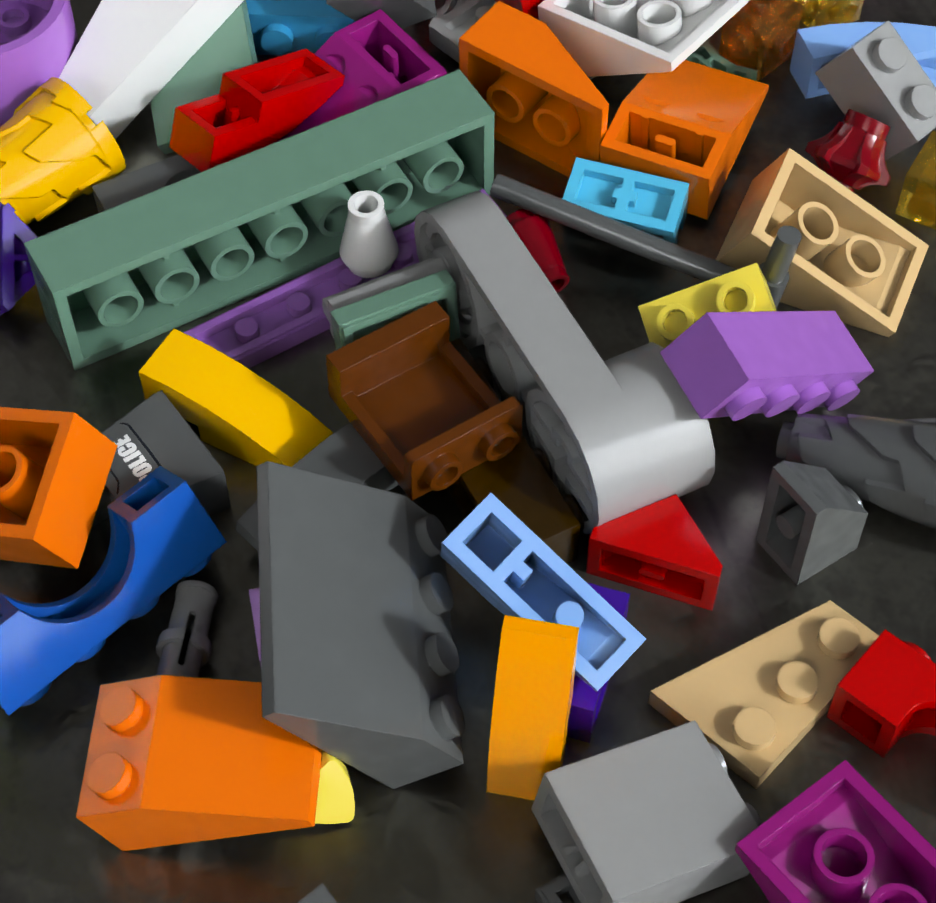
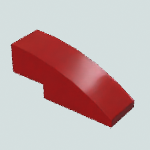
M307 48L223 73L219 94L175 107L169 147L201 172L266 147L291 132L318 110L343 86L345 75Z

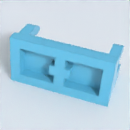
M576 157L562 199L646 233L662 236L664 240L677 245L679 228L683 229L687 217L689 183Z

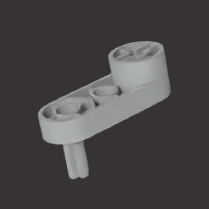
M478 190L425 209L415 217L414 235L419 263L322 299L323 312L330 323V332L334 338L330 311L447 269L456 282L459 330L462 342L473 359L481 357L486 363L492 376L493 390L502 402L515 396L523 405L522 435L531 449L538 447L545 454L552 470L553 483L562 497L570 495L578 505L584 521V529L581 531L584 534H591L593 527L602 525L677 494L680 497L704 487L710 483L715 473V447L708 419H700L660 354L664 348L654 342H650L603 361L503 212L488 195Z

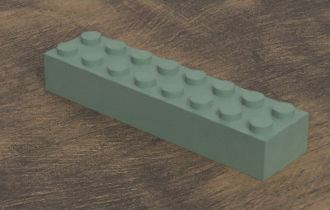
M459 69L25 242L24 246L47 323L74 371L171 331L173 328H178L308 273L339 258L341 240L348 215V200L356 192L369 190L382 196L384 209L393 232L415 222V217L425 209L484 189L490 196V190L494 182L495 112Z

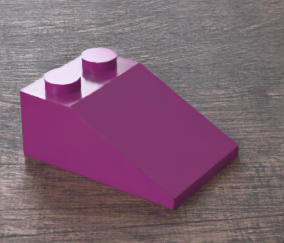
M846 760L736 843V853L770 903H936V849Z

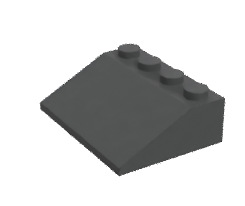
M270 461L258 465L257 500L262 717L392 789L464 764L461 735L465 730V719L458 703L455 673L459 668V655L452 639L450 617L454 598L447 581L446 562L440 556L442 542L448 537L441 521L435 515L427 513L405 495Z

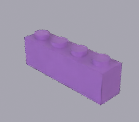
M835 311L707 312L660 352L700 419L730 416L732 421H737L751 414L763 413L765 417H772L788 410H795L797 414H803L818 407H826L828 411H833L854 399L860 393L857 384L874 372V369Z

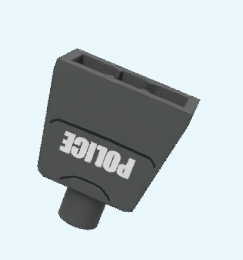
M162 390L150 396L102 432L103 435L117 445V449L91 528L108 520L107 506L159 466L185 480L209 516L223 512L231 507L224 470Z

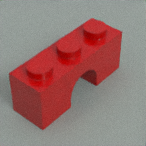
M884 629L838 683L826 717L883 758L901 738L907 735L924 733L936 736V663L918 645L909 641H902Z

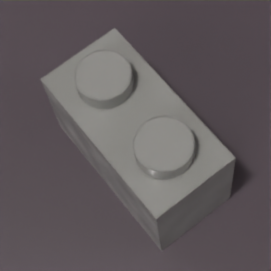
M889 20L855 42L815 72L844 115H846L848 109H851L891 127L885 139L887 141L885 160L919 142L936 128V87Z

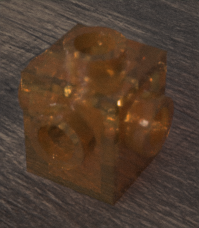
M750 0L723 25L719 54L735 65L756 70L757 80L760 81L792 57L803 6L794 0Z

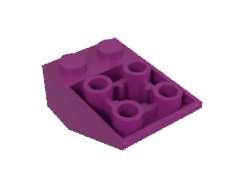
M379 9L336 31L314 53L345 75L343 86L318 110L276 142L424 84L427 81L447 74V71L383 10Z

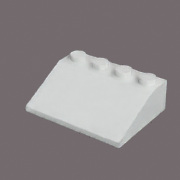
M544 0L538 5V17L540 21L546 23L588 77L672 72L750 0Z

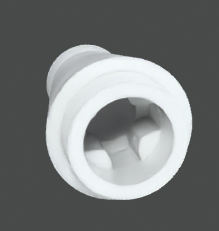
M359 191L348 200V215L339 253L343 263L353 274L363 278L379 277L391 268L398 256L399 248L384 209L382 196L374 191Z

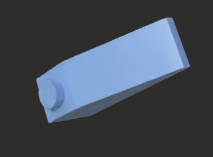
M492 493L442 542L440 556L504 615L579 627L575 675L596 692L646 640L639 631Z

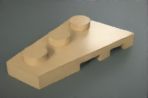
M829 600L651 690L648 704L676 726L695 720L708 743L714 744L720 750L727 767L757 789L829 710L838 683L879 635Z

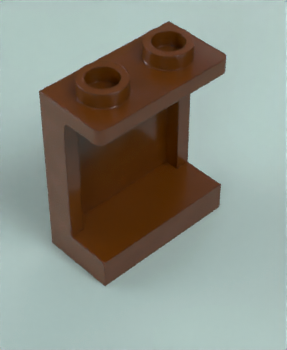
M436 300L326 355L329 396L411 501L432 490L440 491L451 486L458 480L461 474L487 460L496 461L503 458L521 442L523 405L515 396L500 402L450 343V317Z

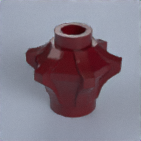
M848 109L843 122L839 121L834 129L822 138L808 142L805 151L814 158L819 169L852 192L855 189L861 190L868 186L880 185L887 187L891 180L885 162L887 145L885 139L891 127L857 111Z

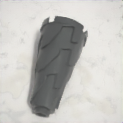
M803 413L797 415L795 423L784 421L777 442V458L790 462L825 467L841 485L850 487L861 500L874 503L910 521L936 528V418L901 420L848 413L847 417Z

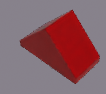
M677 494L593 527L589 538L586 573L703 609L713 610L723 565Z

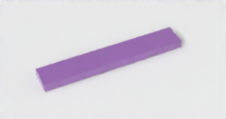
M484 189L479 190L480 192L488 195ZM415 222L393 232L399 248L398 256L391 268L381 276L419 263L414 235ZM341 257L183 333L215 348L249 369L330 329V323L323 312V298L379 277H359L353 274L343 263Z

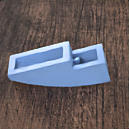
M885 22L838 23L797 29L789 70L805 99L830 94L815 72ZM890 22L936 87V26Z

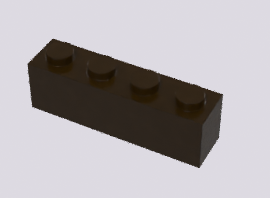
M461 338L450 341L499 399L493 390L492 376L484 360L481 357L473 359ZM523 429L521 442L510 453L499 460H487L461 474L458 480L451 486L447 487L464 518L492 493L566 564L577 560L580 531L584 529V521L580 509L570 495L562 497L553 483L552 470L545 454L538 447L531 449L522 435Z

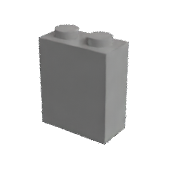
M695 720L544 773L531 808L580 903H680L746 877L750 872L735 851L736 843L762 824L757 811L752 805L743 801L729 778L727 765L722 753L717 746L708 743Z

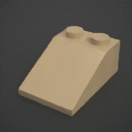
M791 148L787 149L752 180L716 261L736 269L756 262L760 265L766 261L778 229L782 226H793L800 231L802 239L789 267V282L780 302L805 311H835L845 324L890 337L896 333L929 245Z

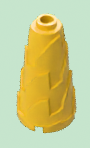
M51 77L39 86L15 109L13 116L0 127V202L3 205L9 203L16 210L14 213L26 225L35 219L37 222L43 221L82 194H91L93 192L92 186L113 179L126 170L122 151L103 120L95 126L86 115L92 109L89 103L69 84L56 77Z

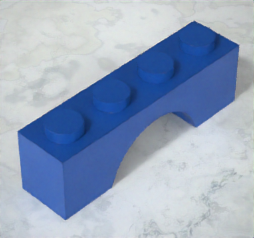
M159 466L107 506L111 525V538L107 555L96 575L76 593L58 601L40 604L22 602L0 592V707L8 716L19 707L31 705L42 698L49 690L54 679L74 663L86 661L97 654L104 646L109 635L128 620L139 618L152 610L163 592L182 577L194 575L202 570L211 560L212 553L227 542L185 480Z

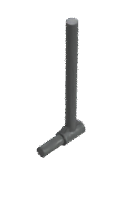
M499 173L490 190V196L704 282L737 270L734 267ZM782 226L778 229L766 261L759 265L767 281L776 309L789 282L790 275L788 270L802 239L800 231L793 226Z

